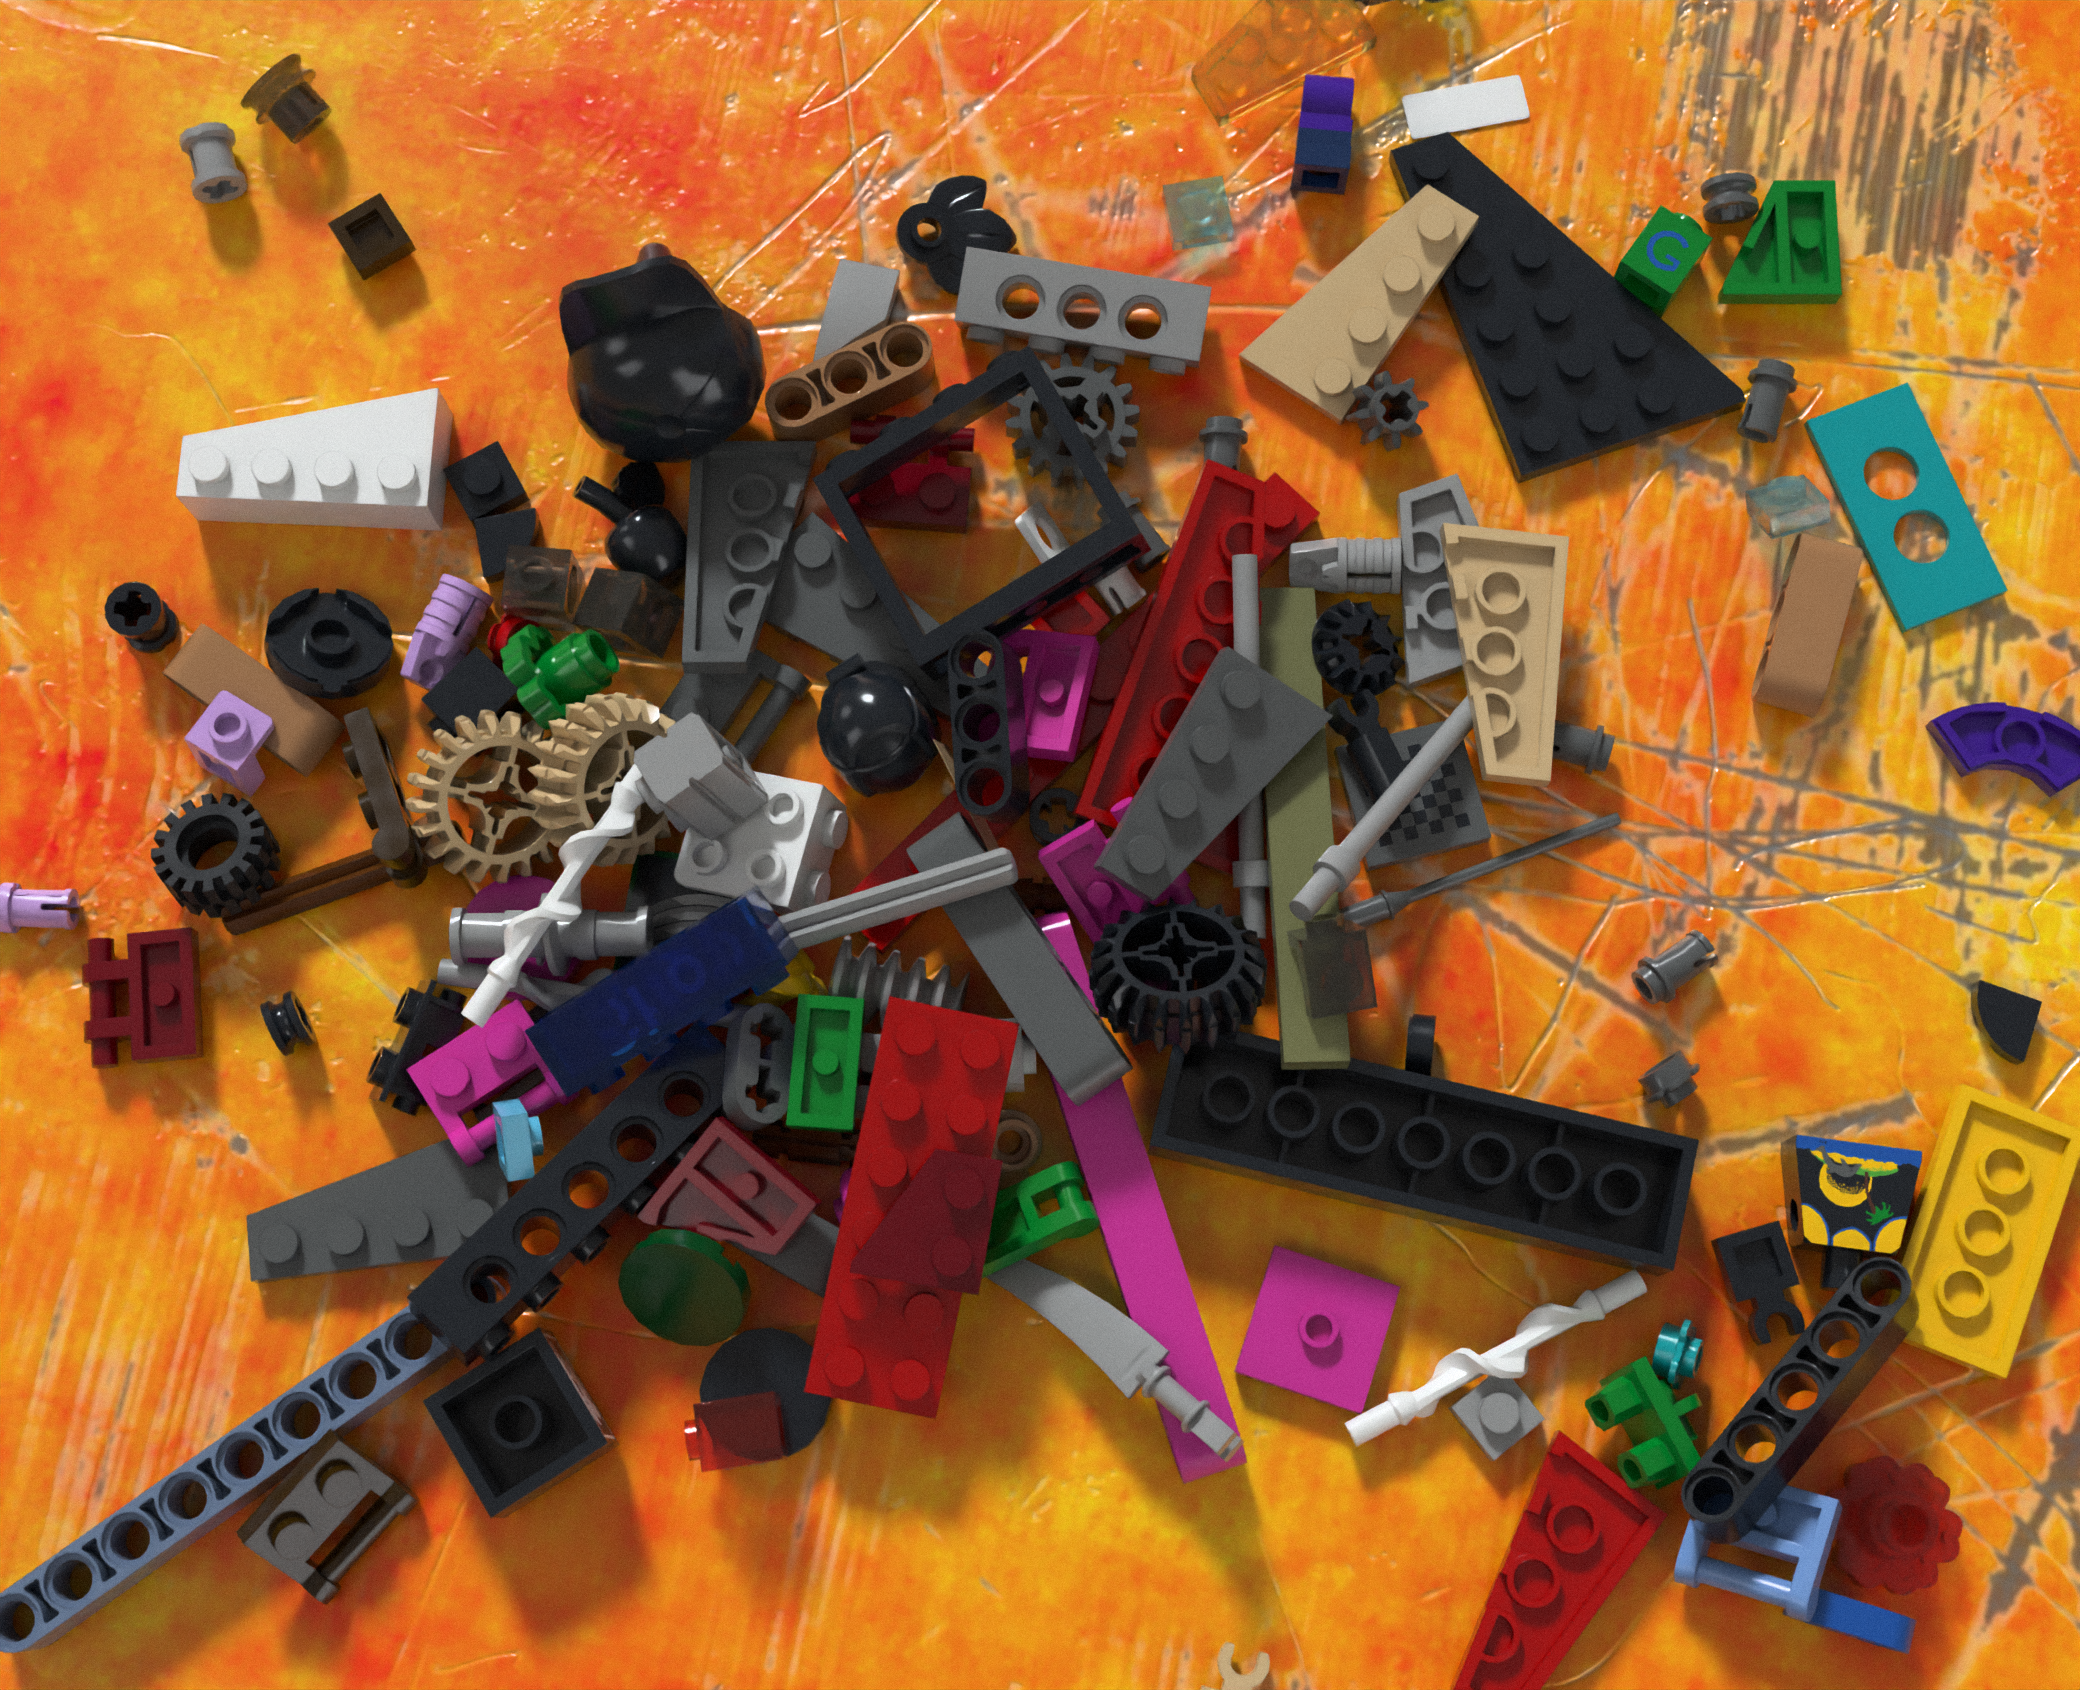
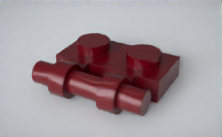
M877 414L876 421L852 419L850 443L868 445L879 438L880 431L887 424L896 420V416ZM964 427L930 448L928 464L906 463L850 497L849 500L864 526L967 534L972 469L971 467L948 466L950 451L974 452L975 428Z
M192 927L127 933L128 959L115 960L114 939H89L87 941L88 963L82 965V985L89 988L90 1020L85 1021L83 1024L84 1042L91 1044L92 1068L107 1069L118 1067V1043L124 1040H131V1059L138 1064L204 1058L198 931ZM129 983L130 1016L117 1017L116 986Z

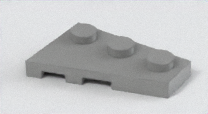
M1458 474L1399 493L1397 499L1398 538H1401V596L1406 690L1463 671L1439 532L1443 523L1479 527Z

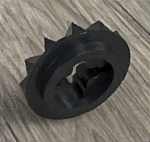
M1346 599L1329 607L1320 615L1312 632V654L1320 674L1332 688L1351 698H1354L1365 689H1368L1374 696L1381 694L1396 684V673L1406 663L1398 654V646L1403 637L1394 636L1388 626L1391 615L1377 614L1372 608L1371 601L1354 603ZM1360 635L1363 637V647L1371 651V655L1362 660L1358 659L1359 649L1350 645V640Z

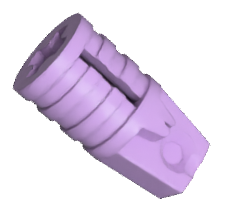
M442 574L437 590H434L431 602L426 606L423 617L414 630L400 675L415 685L430 691L466 656L470 648L469 645L474 640L478 632L477 629L486 616L487 609L491 607L494 601L493 597L462 579L449 574Z

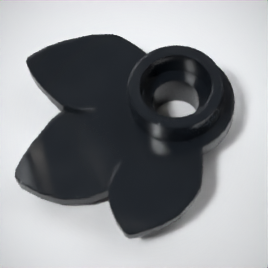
M962 175L951 177L938 183L930 194L927 203H919L909 207L901 215L896 225V241L901 252L911 261L925 265L935 285L954 295H959L966 247L1008 253L1017 242L1014 231L1002 217L991 210L982 209L986 197L987 182L976 176ZM922 223L932 225L937 232V239L934 241L922 239L917 230L918 225Z

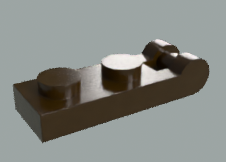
M368 707L343 716L351 740L341 744L342 750L355 779L363 776L367 791L358 794V800L364 817L371 830L380 829L372 841L374 854L380 863L386 867V871L395 885L404 889L415 888L426 879L428 864L420 839L411 830L414 821L410 810L406 808V797L387 739Z

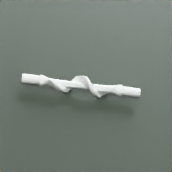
M635 763L622 782H615L611 804L592 830L580 831L571 836L560 847L558 855L563 864L564 871L541 905L512 918L505 928L504 955L490 964L487 968V976L460 1013L481 1028L484 1027L509 989L516 987L521 966L553 920L572 922L579 917L583 910L581 903V879L609 839L632 832L635 821L634 810L644 803V799L635 785V781L642 777Z
M1633 1269L1594 1291L1586 1290L1573 1306L1565 1307L1553 1303L1543 1304L1531 1311L1517 1326L1515 1337L1481 1355L1476 1354L1469 1348L1455 1350L1438 1362L1432 1378L1424 1386L1415 1391L1388 1394L1387 1401L1349 1420L1344 1425L1355 1446L1358 1447L1399 1424L1407 1426L1414 1417L1425 1418L1433 1415L1440 1398L1484 1374L1497 1378H1521L1528 1371V1354L1530 1349L1582 1322L1604 1320L1607 1313L1646 1293L1647 1287L1637 1270Z

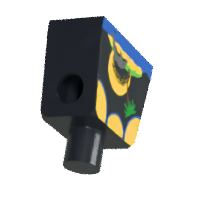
M1795 1135L1781 1142L1780 1154L1788 1241L1791 1248L1822 1252L1820 1289L1836 1292L1853 1270L1863 1262V1258L1892 1257L1897 1254L1901 1245L1922 1161V1151Z

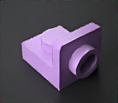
M223 690L217 694L185 736L184 740L200 767L252 797L266 778L255 754L274 730L275 725L271 717L228 691Z

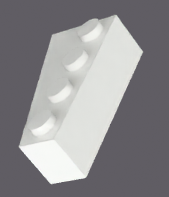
M433 388L186 435L182 437L176 497L196 520L442 531L447 477L443 469L448 467L453 414L439 388Z

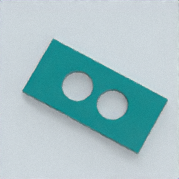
M1908 382L1805 422V429L1902 633L2003 595L2007 591ZM1889 451L1905 457L1913 466L1916 474V484L1913 492L1907 497L1897 500L1884 499L1872 492L1864 478V466L1870 456L1879 452ZM1911 514H1922L1934 519L1945 533L1946 547L1943 555L1930 563H1917L1904 557L1897 549L1894 541L1896 523L1901 518Z

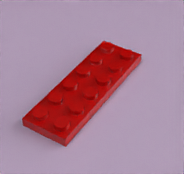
M889 996L804 1392L936 1419L963 1292L850 1273L851 1261L882 1222L884 1216L899 1196L902 1195L935 1148L991 1158L1019 1029L1018 1023Z

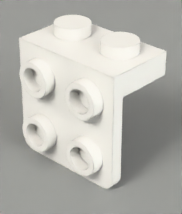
M754 771L768 794L765 805L744 819L737 816L735 818L736 825L712 841L708 838H703L691 827L686 830L674 870V878L680 885L688 889L768 905L783 916L827 902L831 888V878L828 872L834 851L843 845L847 835V807L824 785Z

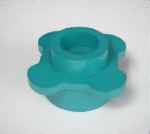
M1688 1319L1684 1320L1682 1327L1670 1323L1663 1325L1653 1356L1652 1369L1655 1374L1668 1378V1383H1672V1388L1680 1390L1685 1376L1692 1379L1696 1377L1704 1351V1340L1696 1338L1697 1328L1693 1327V1321Z

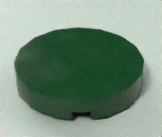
M661 1229L650 1233L646 1240L637 1242L624 1259L618 1280L623 1302L639 1323L659 1337L681 1345L709 1346L727 1340L739 1328L747 1313L751 1289L747 1274L739 1262L736 1261L733 1266L727 1258L722 1256L724 1247L706 1236L689 1230Z

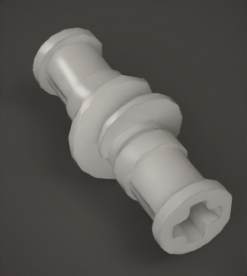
M542 893L538 907L541 905V903L546 898L548 893ZM638 906V910L634 912H599L597 909H585L572 922L553 920L528 958H536L538 966H543L545 961H547L553 976H564L568 972L572 957L580 960H598L600 956H638L640 963L649 962V958L653 954L654 938L652 909L649 906ZM453 908L449 925V946L454 965H465L468 958L502 957L505 953V928L512 918L527 911L505 910V913H468L465 908Z

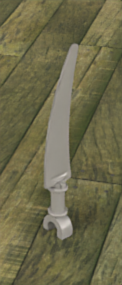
M1022 1259L986 1276V1278L1006 1289L1037 1311L1070 1338L1104 1371L1128 1399L1142 1387L1143 1397H1154L1182 1422L1181 1430L1184 1433L1192 1431L1226 1463L1243 1445L1244 1441L1210 1411L1209 1401L1203 1400L1199 1402L1170 1376L1171 1369L1169 1366L1159 1367L1170 1352L1137 1323L1108 1302L1070 1279L1026 1259Z

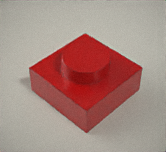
M1085 590L1035 620L1031 625L1035 630L1097 637L1114 620L1095 598Z

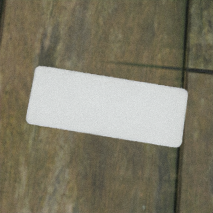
M1518 75L1405 95L1402 98L1410 136L1413 139L1526 119L1530 115L1522 81Z

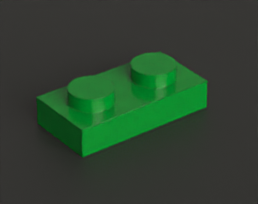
M798 994L786 1126L789 1129L854 1133L866 1008L865 999Z

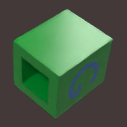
M1661 205L1620 261L1614 278L1661 318L1701 263L1713 238L1705 234L1701 226L1690 216L1683 213H1673Z

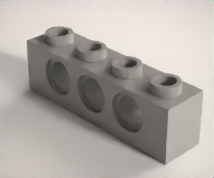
M966 247L954 321L958 328L968 330L966 339L974 342L1003 345L1004 336L1028 340V345L1034 352L1062 355L1064 347L1068 346L1089 350L1088 355L1094 356V362L1124 365L1125 356L1149 360L1148 369L1151 371L1183 376L1186 366L1199 368L1212 287ZM1018 289L1031 290L1039 297L1038 309L1032 316L1026 319H1015L1005 311V303L1008 296ZM1078 299H1089L1096 303L1100 309L1098 321L1088 329L1073 328L1065 320L1068 306ZM1138 309H1149L1155 312L1161 320V327L1157 334L1145 340L1132 337L1125 328L1126 320L1132 312Z

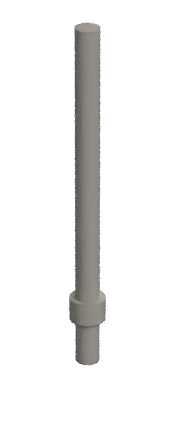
M1233 555L1234 651L1260 667L1257 555ZM1262 789L1238 814L1239 861L1232 862L1233 888H1239L1240 915L1243 917L1244 926L1247 930L1257 931L1258 939H1266L1265 888L1269 887L1268 861L1264 859Z
M1468 695L1341 844L1330 846L1313 865L1314 875L1289 904L1291 912L1298 919L1310 921L1334 892H1343L1360 872L1359 862L1471 731L1473 723Z

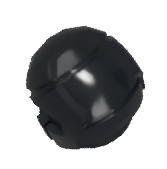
M859 653L826 672L830 685L822 696L821 710L817 719V731L823 754L839 777L852 789L867 798L875 794L901 791L918 781L932 764L934 757L938 755L939 751L933 739L941 743L943 733L937 716L925 693H922L917 685V681L902 667H895L881 661L872 660L865 662Z

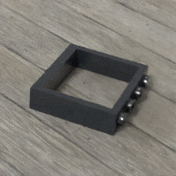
M1029 345L1020 351L1011 350L997 356L988 364L986 372L965 385L959 383L945 388L935 396L931 406L913 417H901L890 422L880 431L879 438L858 451L848 450L835 456L826 465L824 472L812 478L918 667L934 682L948 674V650L954 639L962 632L971 629H984L1003 641L1152 550ZM1032 387L1111 522L925 634L849 498L1027 388Z

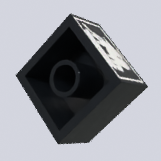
M540 1327L423 1400L427 1410L491 1518L508 1517L619 1445L553 1332Z

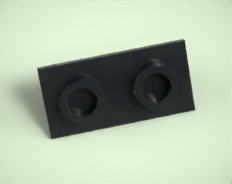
M432 979L420 980L417 989L407 987L396 1007L392 1020L400 1025L390 1049L382 1046L378 1050L366 1078V1082L374 1085L368 1099L385 1102L388 1093H392L396 1097L391 1107L412 1116H416L420 1105L427 1107L428 1103L406 1069L425 1058L422 1054L427 1044L439 1049L455 1039L466 1018L460 1013L463 1010L467 997L448 988H443L439 998L432 995L437 981Z

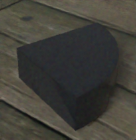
M536 508L474 519L483 577L487 584L510 576L527 556L532 545H535L540 525L539 514Z
M1982 980L1975 982L1971 991V1009L1973 1016L1977 1018L1981 1031L1991 1043L1989 1046L2005 1060L2016 1065L2023 1063L2042 1001Z

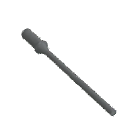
M1615 812L1408 891L1385 892L1380 890L1379 895L1339 909L1341 936L1385 919L1394 920L1398 912L1417 900L1621 824L1620 817Z

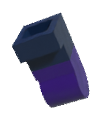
M1305 74L1290 190L1344 195L1351 159L1353 124L1351 111L1354 78ZM1308 170L1333 173L1326 176H1317Z

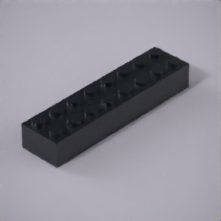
M1238 1031L1235 1040L1218 1035V1040L1213 1050L1201 1042L1193 1043L1186 1055L1180 1045L1172 1046L1148 1155L1620 1268L1636 1269L1637 1272L1654 1276H1661L1674 1270L1698 1148V1139L1351 1057L1348 1069L1281 1070L1279 1040Z

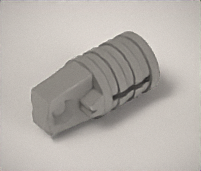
M1337 537L1292 543L1289 551L1290 586L1314 587L1317 591L1346 594V592H1354V594H1364V592H1372V594H1382V592L1400 594L1401 538L1365 539V537H1355V539H1347V537Z

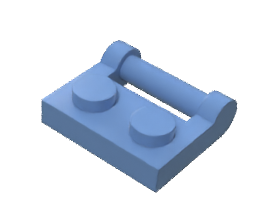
M1787 1485L1750 1532L1740 1541L1730 1544L1797 1564L1792 1581L1707 1557L1711 1541L1702 1536L1690 1518L1675 1564V1582L1693 1588H1698L1701 1583L1786 1608L1787 1616L1810 1622L1817 1606L1819 1585L1842 1512V1506L1838 1499ZM1722 1493L1712 1496L1706 1501L1703 1513L1715 1516L1724 1513L1730 1508L1733 1496Z

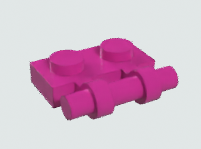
M1132 797L1121 800L1111 808L1110 811L1118 824L1133 800ZM1094 819L1038 851L1039 861L1093 944L1095 941L1100 940L1104 924L1117 923L1122 910L1139 913L1144 902L1143 899L1093 868L1109 841ZM1184 870L1155 901H1150V903L1156 906L1166 899L1168 900L1169 896H1171L1176 904L1188 905L1195 896L1188 886L1191 878L1187 871Z

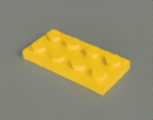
M1965 1084L1955 1087L1896 1260L1908 1271L1920 1305L1919 1318L1902 1342L1998 1380L2007 1379L2080 1157L2079 1128ZM1887 1289L1881 1306H1887L1895 1302L1901 1292Z

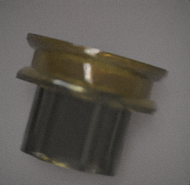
M293 53L270 68L252 85L240 103L243 109H252L255 112V120L258 125L272 120L294 144L309 136L325 121L332 111V108L310 85L316 76V72L314 69H305L301 65V55L299 53Z

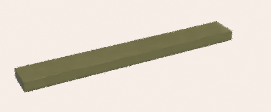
M1314 587L1260 588L1259 600L1262 601L1261 625H1259L1260 668L1324 709L1321 674L1315 664L1311 647L1312 632L1317 621ZM1324 725L1263 788L1281 1070L1348 1069L1351 1061L1338 892H1334L1310 921L1298 919L1289 908L1290 902L1314 875L1313 865L1330 846L1334 845Z

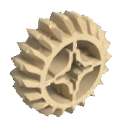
M619 692L614 694L608 693V695L599 693L587 695L584 703L566 704V720L558 718L557 720L548 721L552 733L551 740L534 743L543 753L540 765L537 764L527 768L538 778V786L526 795L534 803L541 804L533 820L538 822L541 827L547 828L545 839L554 846L561 847L571 836L580 831L592 830L611 804L615 782H622L635 763L633 761L635 759L634 751L658 735L663 738L667 737V729L674 725L676 721L670 719L666 714L659 713V707L654 706L652 702L638 698L634 699L632 695ZM644 800V803L634 810L635 821L632 832L610 838L592 864L600 867H606L607 865L613 867L615 863L620 865L634 864L637 854L642 856L654 854L655 838L672 837L668 826L669 819L664 811L656 814ZM589 813H590V814H593V821H592V819H591Z
M488 709L481 710L477 729L470 718L463 715L456 717L455 729L458 737L454 738L445 730L437 729L433 733L435 742L442 748L436 755L422 748L416 755L421 762L430 765L426 775L414 772L409 773L407 776V782L423 789V795L407 799L405 801L406 808L412 812L426 813L425 816L414 822L411 830L418 837L432 835L424 848L425 853L434 859L446 854L443 868L452 874H457L466 866L467 878L473 882L480 883L489 870L494 881L499 884L506 883L510 876L511 864L519 875L523 877L532 876L533 866L530 859L532 855L546 864L552 862L554 856L547 847L549 842L545 839L547 828L541 827L538 822L533 820L541 804L534 803L526 795L528 793L521 789L518 781L520 766L514 763L517 750H519L526 756L532 766L540 765L543 753L534 743L544 740L550 741L552 736L542 740L544 729L535 720H531L522 728L521 715L512 711H507L499 723L495 712ZM493 747L492 755H485L481 768L474 775L469 777L454 776L460 766L472 755L486 748ZM499 788L504 791V794L519 801L502 800L501 803L491 802L488 805L483 802V799L468 792L485 793L486 791H497ZM448 797L465 802L470 811L468 827L474 830L470 844H467L459 836L452 825L448 812ZM521 816L532 817L518 835L504 843L495 845L496 839H503L504 832L513 819Z

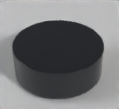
M1413 1013V1017L1410 1016L1405 1059L1406 1071L1431 1076L1436 1027L1435 1015Z

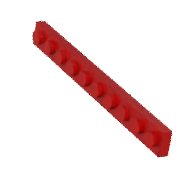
M1276 472L1265 481L1264 559L1261 560L1260 578L1290 549L1292 543H1296L1318 521L1320 512ZM1154 592L1100 645L1074 762L1028 757L1029 804L1025 812L1015 821L997 824L986 820L996 842L1031 808L1033 801L1040 793L1049 790L1100 739ZM1002 776L993 777L984 786L982 799L985 806L993 805L1001 798L1004 792ZM956 789L848 895L918 874L919 871L910 859L906 849L957 812L962 813L982 839L969 811L959 802ZM928 910L858 931V933L868 942L875 943L876 950L883 955Z

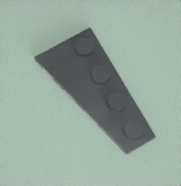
M723 441L707 454L691 459L682 643L684 674H748L817 456L816 441Z
M812 512L792 532L764 622L774 627L776 632L797 643L801 641L830 656V660L837 664L859 653L865 662L872 660L881 661L895 667L904 668L917 681V685L922 693H925L936 716L951 723L948 674L934 682L918 667L850 544ZM902 591L925 634L940 626L935 619ZM977 658L974 664L975 678L985 676L988 666L979 658Z
M446 1139L247 1215L251 1281L263 1283L447 1259L512 1197L511 1182H508L499 1165L497 1142L483 1151L486 1156L485 1158L468 1168L450 1140Z

